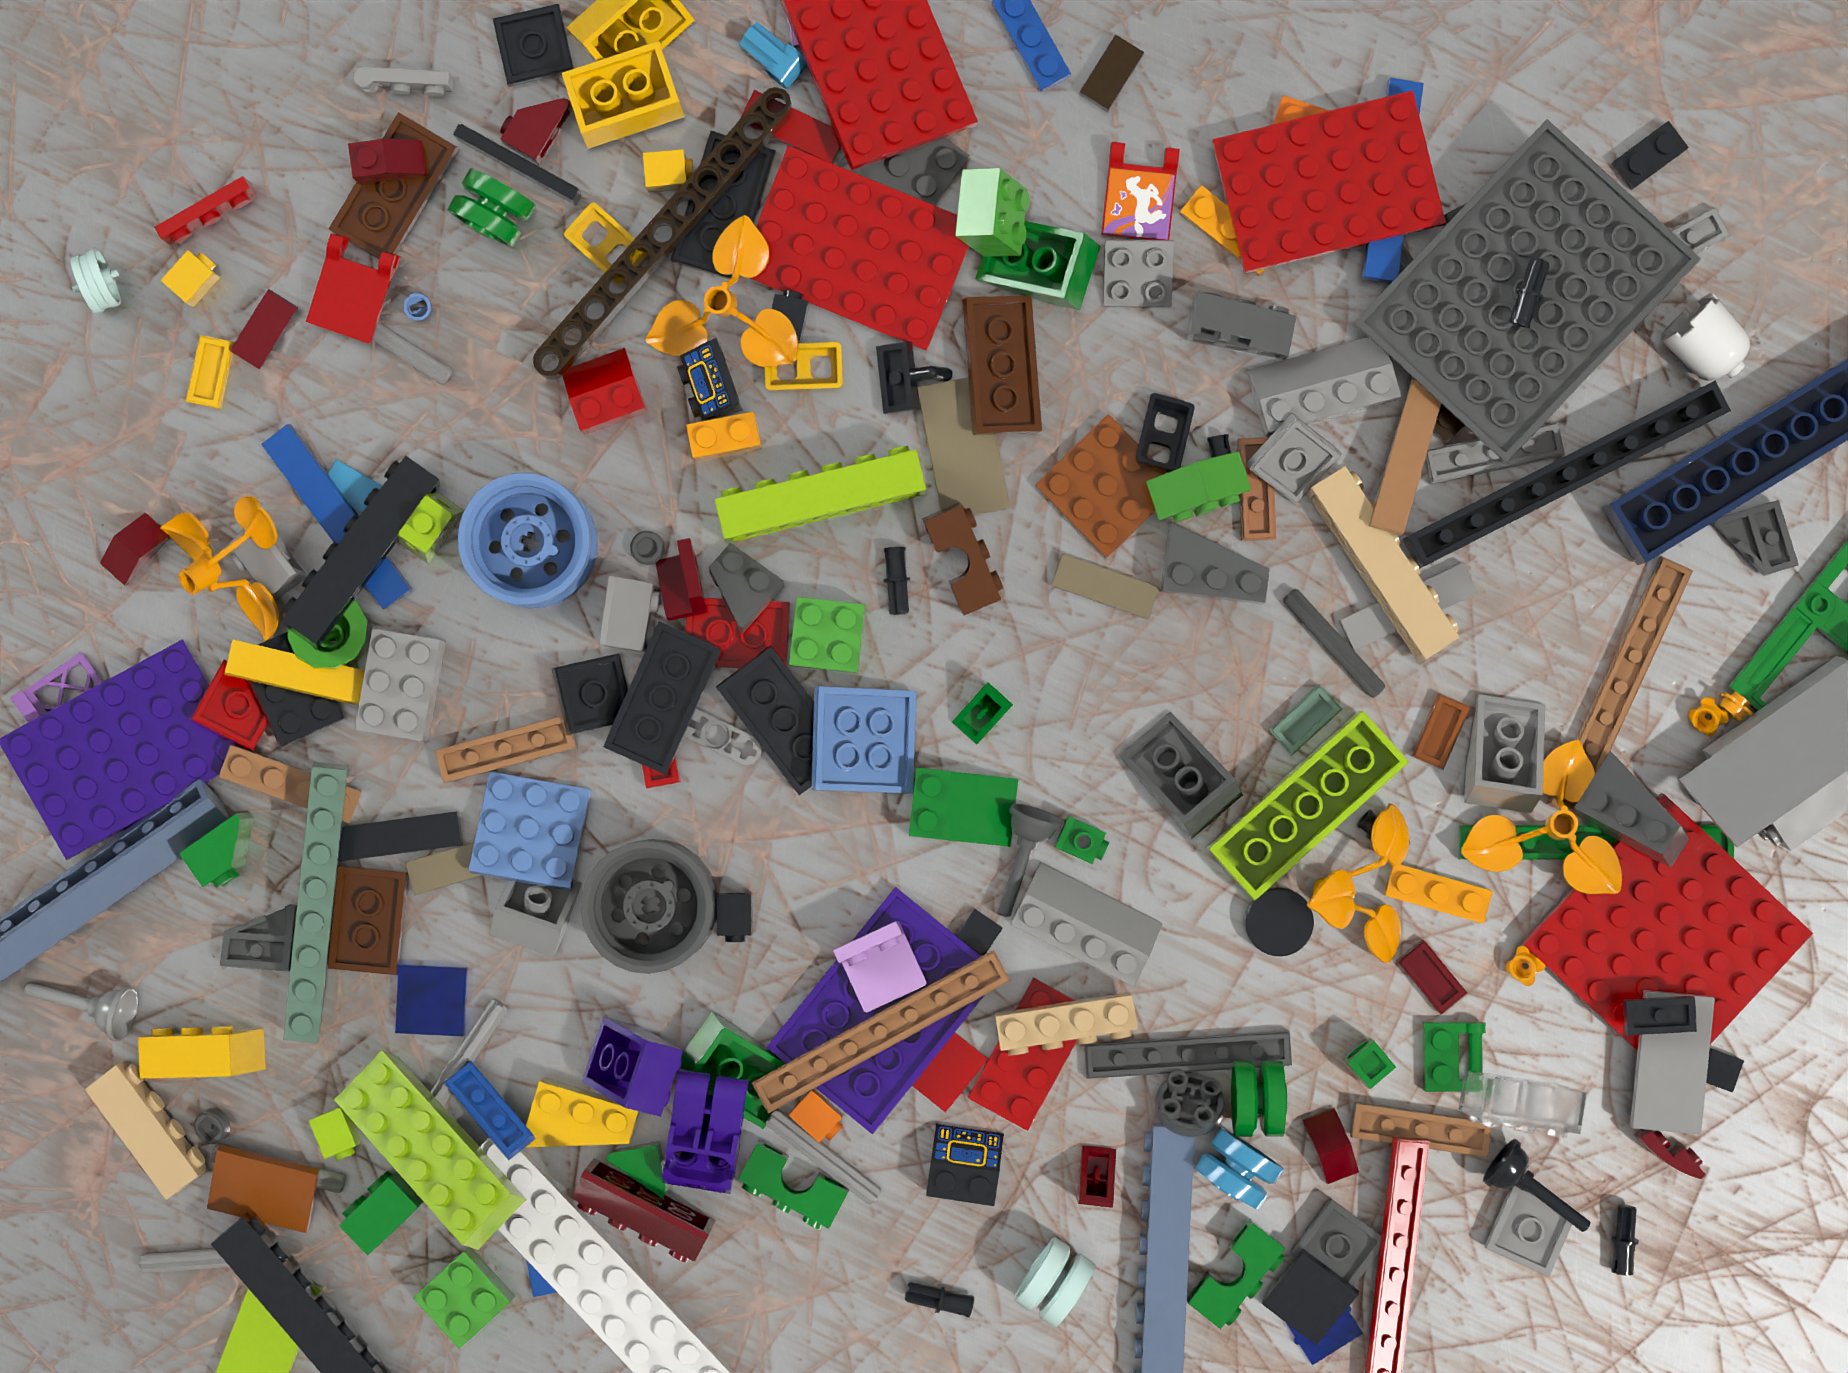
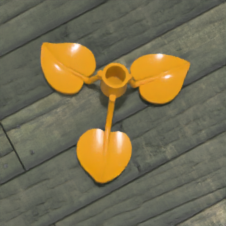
M744 215L733 221L723 231L713 250L715 269L721 274H733V276L727 282H722L721 286H714L706 292L704 296L703 317L701 318L698 307L689 301L675 300L668 303L658 313L651 330L645 337V341L650 346L665 354L680 356L708 341V332L703 324L708 322L711 313L720 317H727L732 314L750 326L743 332L741 337L742 352L750 362L761 367H774L792 364L796 360L798 339L791 321L783 313L767 308L759 312L754 322L736 309L737 298L733 292L729 291V288L738 281L739 275L745 278L756 277L766 268L769 261L770 252L767 241L748 216Z
M246 495L236 502L234 507L235 519L246 531L241 537L214 557L211 554L212 549L208 546L210 542L208 532L202 523L191 513L182 512L169 522L163 524L160 529L170 535L195 560L188 567L179 571V581L184 590L191 595H195L205 588L213 592L216 589L238 586L236 597L241 609L260 631L264 642L269 640L278 627L279 610L273 596L260 582H254L250 585L246 579L217 582L218 577L221 575V568L217 562L248 540L250 536L256 545L262 549H269L276 544L277 531L269 514L261 508L258 500L254 496Z
M1574 740L1554 749L1544 759L1543 794L1552 797L1557 796L1556 802L1559 807V811L1547 818L1545 827L1516 836V827L1511 820L1501 815L1486 816L1472 827L1461 848L1462 855L1470 863L1491 872L1510 870L1523 857V852L1518 842L1547 833L1555 840L1566 838L1569 840L1570 847L1574 852L1567 855L1564 859L1563 874L1566 882L1573 889L1585 894H1617L1620 892L1622 872L1614 849L1606 840L1597 836L1584 838L1578 847L1575 841L1576 835L1574 834L1578 828V820L1572 812L1568 811L1567 806L1563 802V798L1569 802H1578L1595 776L1593 765L1587 757L1581 742Z
M1388 803L1387 808L1377 816L1371 832L1372 846L1375 853L1380 856V859L1350 872L1335 870L1327 878H1318L1313 887V896L1307 904L1328 925L1336 929H1343L1348 926L1353 918L1354 911L1367 914L1370 919L1364 926L1365 941L1371 953L1383 963H1391L1396 954L1401 936L1400 918L1396 910L1387 904L1380 905L1376 912L1371 908L1355 904L1353 900L1355 897V887L1352 877L1382 867L1387 861L1392 866H1398L1407 855L1409 831L1406 821L1399 809L1394 804Z

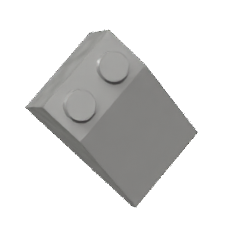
M1478 694L1465 772L1464 803L1532 813L1543 796L1545 704Z

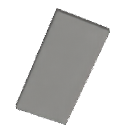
M1644 990L1643 998L1694 996L1697 1032L1639 1035L1630 1127L1634 1129L1701 1135L1715 998L1712 996Z

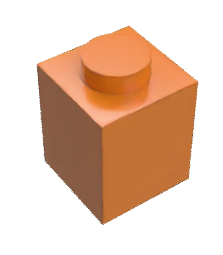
M815 1088L808 1091L788 1115L818 1143L824 1137L830 1141L843 1127L839 1122L843 1113Z

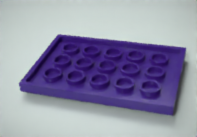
M183 639L0 738L2 750L66 860L71 859L171 802L181 791L199 778L206 784L219 777L230 745L241 747L190 721L209 685Z
M895 887L852 941L895 921L900 922L927 984L872 1011L864 1012L843 964L838 963V960H836L766 1048L783 1062L788 1063L980 958L981 955ZM985 995L817 1086L816 1089L873 1135Z

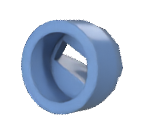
M420 292L410 294L405 299L403 305L405 314L410 319L417 321L425 319L432 307L430 299ZM425 300L426 306L411 312L410 305Z

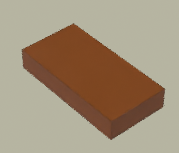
M1437 694L1411 757L1444 770L1471 707L1442 694Z

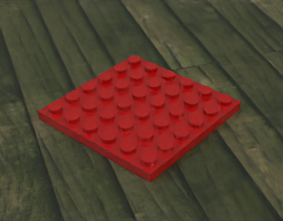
M1663 793L1656 800L1682 826L1689 838L1673 866L1670 868L1617 840L1612 845V848L1618 857L1622 872L1620 892L1617 894H1585L1572 888L1521 943L1636 1051H1638L1639 1035H1626L1624 1032L1623 999L1643 998L1644 990L1714 997L1711 1044L1813 935L1812 931Z

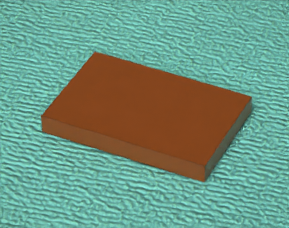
M219 1145L216 1150L207 1209L242 1217L248 1212L251 1217L256 1215L266 1224L307 1233L310 1228L320 1169Z

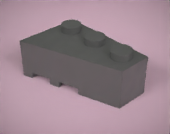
M1198 291L1192 303L1185 340L1286 360L1289 356L1297 316L1289 314V309L1284 307L1269 306L1268 309L1256 306V303L1244 299L1232 300L1218 294Z

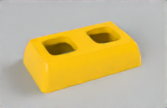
M595 202L590 203L564 232V236L604 273L612 265L607 260V257L619 244L627 248L635 239ZM596 221L608 231V234L598 246L593 247L583 239L582 234L592 222ZM636 253L632 258V265L638 267L647 257L648 253ZM622 277L613 279L616 284H621L626 280Z
M839 342L798 343L796 357L797 377L795 379L780 380L777 377V366L764 367L765 387L767 390L840 388L843 384L842 348ZM813 357H829L831 359V376L829 378H813L811 376V359Z

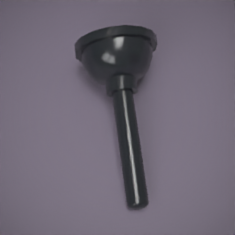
M1513 1139L1506 1144L1489 1165L1483 1176V1182L1488 1186L1494 1185L1502 1189H1510L1515 1185L1521 1190L1526 1189L1581 1232L1588 1230L1591 1222L1533 1178L1534 1174L1528 1170L1529 1158L1521 1148V1142Z

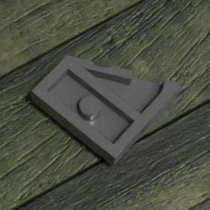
M1779 500L1730 514L1713 522L1717 529L1763 576L1799 565Z
M729 543L709 566V573L715 585L719 588L722 599L727 608L730 609L736 621V626L741 633L747 630L784 587V580L732 543Z
M289 904L284 909L272 914L262 915L252 919L247 924L225 930L223 933L220 966L290 971L297 905Z

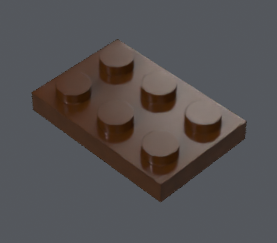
M338 866L328 969L398 975L408 872Z

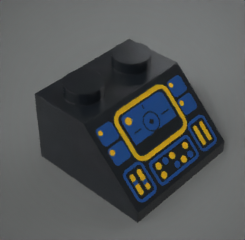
M717 338L709 340L680 355L683 364L677 366L683 386L690 384L694 395L688 398L694 418L701 416L702 421H707L743 411Z
M936 1123L926 1196L995 1206L1004 1133Z

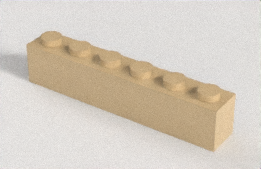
M1344 466L1311 487L1306 494L1418 663L1421 664L1460 638L1457 634V631H1459L1458 625L1453 617L1448 613L1445 615L1437 604L1440 602V599L1435 590L1430 585L1425 586L1419 577L1421 571L1415 560L1410 556L1406 557L1399 547L1402 545L1399 536L1369 526L1375 501L1367 499L1361 490L1364 486L1359 476L1354 471L1349 472L1347 467Z

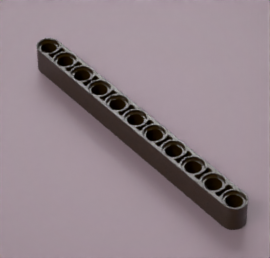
M778 87L769 88L759 97L536 350L533 356V364L540 375L546 379L554 380L565 374L788 121L792 114V103L789 94L784 89ZM772 99H782L786 103L784 110L780 113L770 112L767 109V105ZM751 124H758L762 126L763 133L756 139H750L745 136L746 128ZM727 150H737L741 154L737 163L728 165L722 161V156ZM706 175H713L718 179L716 187L709 191L700 188L701 179ZM682 201L693 202L695 210L691 215L681 216L677 213V207ZM662 226H668L673 231L671 238L665 242H659L654 238L656 230ZM646 252L649 254L650 260L645 267L637 268L632 265V258L636 253ZM622 277L627 280L626 289L622 293H612L609 289L611 281L614 278ZM593 303L604 305V313L599 319L587 317V309ZM573 328L581 330V339L577 344L567 345L565 343L564 336L568 330ZM549 354L557 355L559 359L558 366L552 371L543 370V358Z

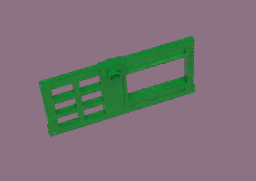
M1848 539L1728 686L1733 692L1739 693L1748 700L1750 706L1756 711L1767 705L1761 699V696L1816 628L1848 654V600L1843 602L1829 590L1830 585L1846 566L1848 567Z

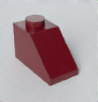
M564 97L518 109L513 117L509 115L502 124L500 133L503 135L500 140L508 148L540 166L573 110L571 101Z
M377 139L348 143L352 177L359 185L427 175L422 140Z

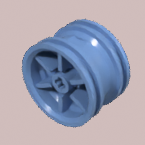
M513 473L488 483L469 501L461 516L458 529V550L463 567L471 580L488 595L518 607L527 609L546 608L560 604L575 595L587 582L594 569L598 554V533L593 517L585 504L566 487L545 476L533 473ZM543 503L547 505L548 512L546 515L538 516L535 513V507L538 504ZM505 509H511L514 512V517L509 522H505L501 518V514ZM560 530H566L570 534V539L565 543L559 542L556 538ZM535 534L534 539L539 542L537 549L531 547L530 552H526L527 546L523 544V540L526 536L531 538V535ZM493 541L501 543V551L497 554H493L489 550L490 543ZM554 562L557 565L558 570L556 574L548 575L545 572L544 567L546 563ZM519 567L522 569L523 577L521 580L515 581L512 579L511 571L513 568Z

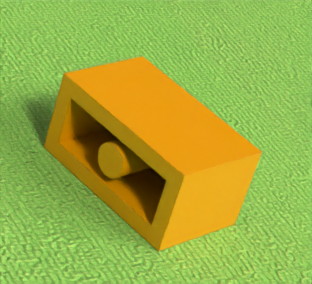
M754 411L686 424L692 457L695 462L762 449Z

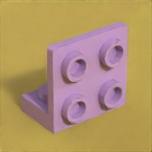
M898 921L833 950L838 963L843 964L864 1012L872 1011L927 984Z

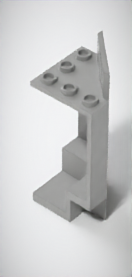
M1836 656L1704 748L1702 751L1707 760L1679 779L1688 793L1736 847H1739L1758 833L1763 840L1769 839L1774 846L1780 845L1792 851L1848 812L1847 659Z

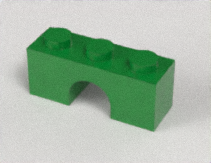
M759 1140L738 1178L743 1183L742 1189L757 1197H760L761 1193L774 1199L772 1205L786 1213L794 1210L804 1215L802 1221L813 1228L820 1230L824 1226L829 1229L849 1189L820 1172L810 1187L803 1190L792 1189L785 1183L782 1176V1170L789 1155Z
M1250 1218L1229 1243L1231 1250L1242 1258L1243 1267L1240 1275L1232 1281L1224 1282L1206 1272L1187 1296L1188 1304L1220 1330L1225 1323L1230 1326L1238 1318L1242 1311L1239 1308L1246 1297L1252 1299L1263 1285V1282L1260 1281L1268 1270L1271 1272L1275 1271L1285 1257L1282 1254L1285 1250L1284 1246Z

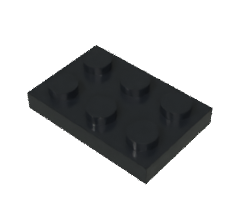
M288 632L258 644L259 646L294 654L288 641ZM248 680L280 748L344 719L336 700Z

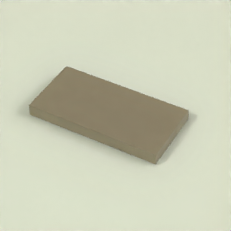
M968 377L917 387L941 510L960 503L963 509L970 507L973 516L1010 509L996 434L973 435Z

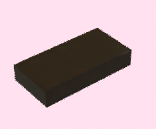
M1115 34L1079 94L1108 112L1143 57L1144 51Z

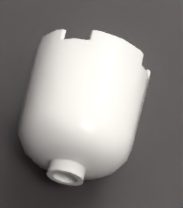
M1709 293L1697 301L1701 306L1689 315L1686 310L1683 311L1664 331L1666 336L1661 340L1700 379L1712 381L1718 380L1725 375L1732 378L1745 367L1743 360L1750 348L1749 336L1714 293Z

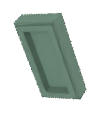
M1318 684L1268 731L1290 755H1293L1343 709Z

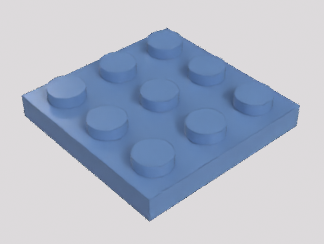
M814 687L811 790L912 794L914 788L916 691Z
M489 772L469 865V873L571 891L591 790Z

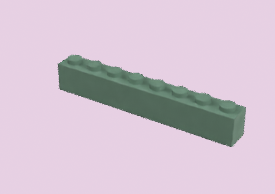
M314 762L312 765L283 1040L318 1043L320 1036L348 765Z

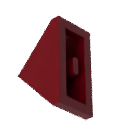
M144 513L114 535L100 564L124 586H127L171 537L160 529L161 525L150 515Z
M1335 1108L1302 1119L1326 1184L1359 1173L1351 1142Z
M1082 1145L1076 1194L1078 1204L1113 1208L1116 1149Z

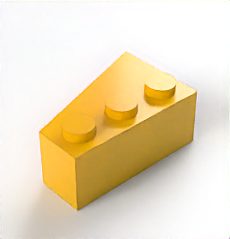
M233 1026L212 1027V1031L203 1032L202 1027L181 1028V1033H172V1027L153 1028L151 1029V1035L138 1037L140 1079L231 1077L266 1069L264 1028L233 1030Z
M542 1078L538 1083L526 1124L536 1139L526 1147L629 1144L633 1138L640 1111L625 1108L605 1095L548 1078Z

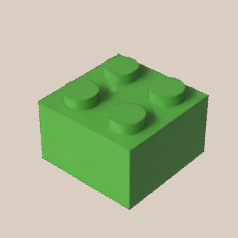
M1001 168L962 170L955 236L984 257L1020 256L1022 244L1026 241L1024 222L1025 212L1030 205L1028 190Z
M1239 451L1197 461L1146 481L1158 519L1163 520L1173 517L1174 523L1192 518L1194 514L1195 517L1211 513L1218 507L1222 508L1240 502L1239 495L1251 491Z
M797 597L789 665L858 674L866 605Z
M467 1247L424 1286L413 1299L457 1348L460 1349L514 1299L515 1295L473 1248Z

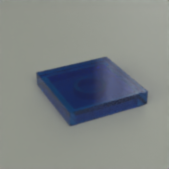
M399 964L395 1033L465 1036L468 967Z

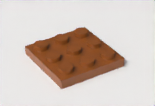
M1109 413L1035 485L1106 559L1156 511L1146 481L1166 474L1164 471L1139 465L1136 462L1139 444ZM1147 453V457H1148L1149 459H1151V460H1154V459Z

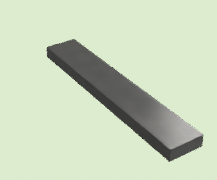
M1289 1030L1084 1044L1087 1079L1169 1074L1176 1070L1183 1072L1232 1069L1233 1061H1251L1255 1068H1260L1263 1061H1283L1284 1066L1292 1065Z

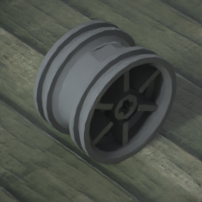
M659 839L628 843L607 854L589 874L581 899L580 910L583 927L590 943L602 957L613 965L636 973L651 974L667 971L690 958L702 948L711 935L717 920L716 883L710 870L699 856L685 846L669 840ZM661 865L665 868V875L662 878H655L653 876L652 869L654 866ZM623 875H628L632 879V885L629 888H622L620 886L619 880ZM685 888L689 890L691 896L688 901L681 902L677 898V893L680 889ZM646 897L649 899L657 897L660 901L657 904L660 907L659 912L655 910L649 913L646 912L644 907L647 904L644 902V899ZM614 909H621L623 911L624 919L621 922H616L612 919L611 914ZM678 922L682 925L683 930L680 935L676 936L670 933L669 927L672 923ZM644 932L648 934L649 943L647 945H640L637 942L636 937L639 933Z

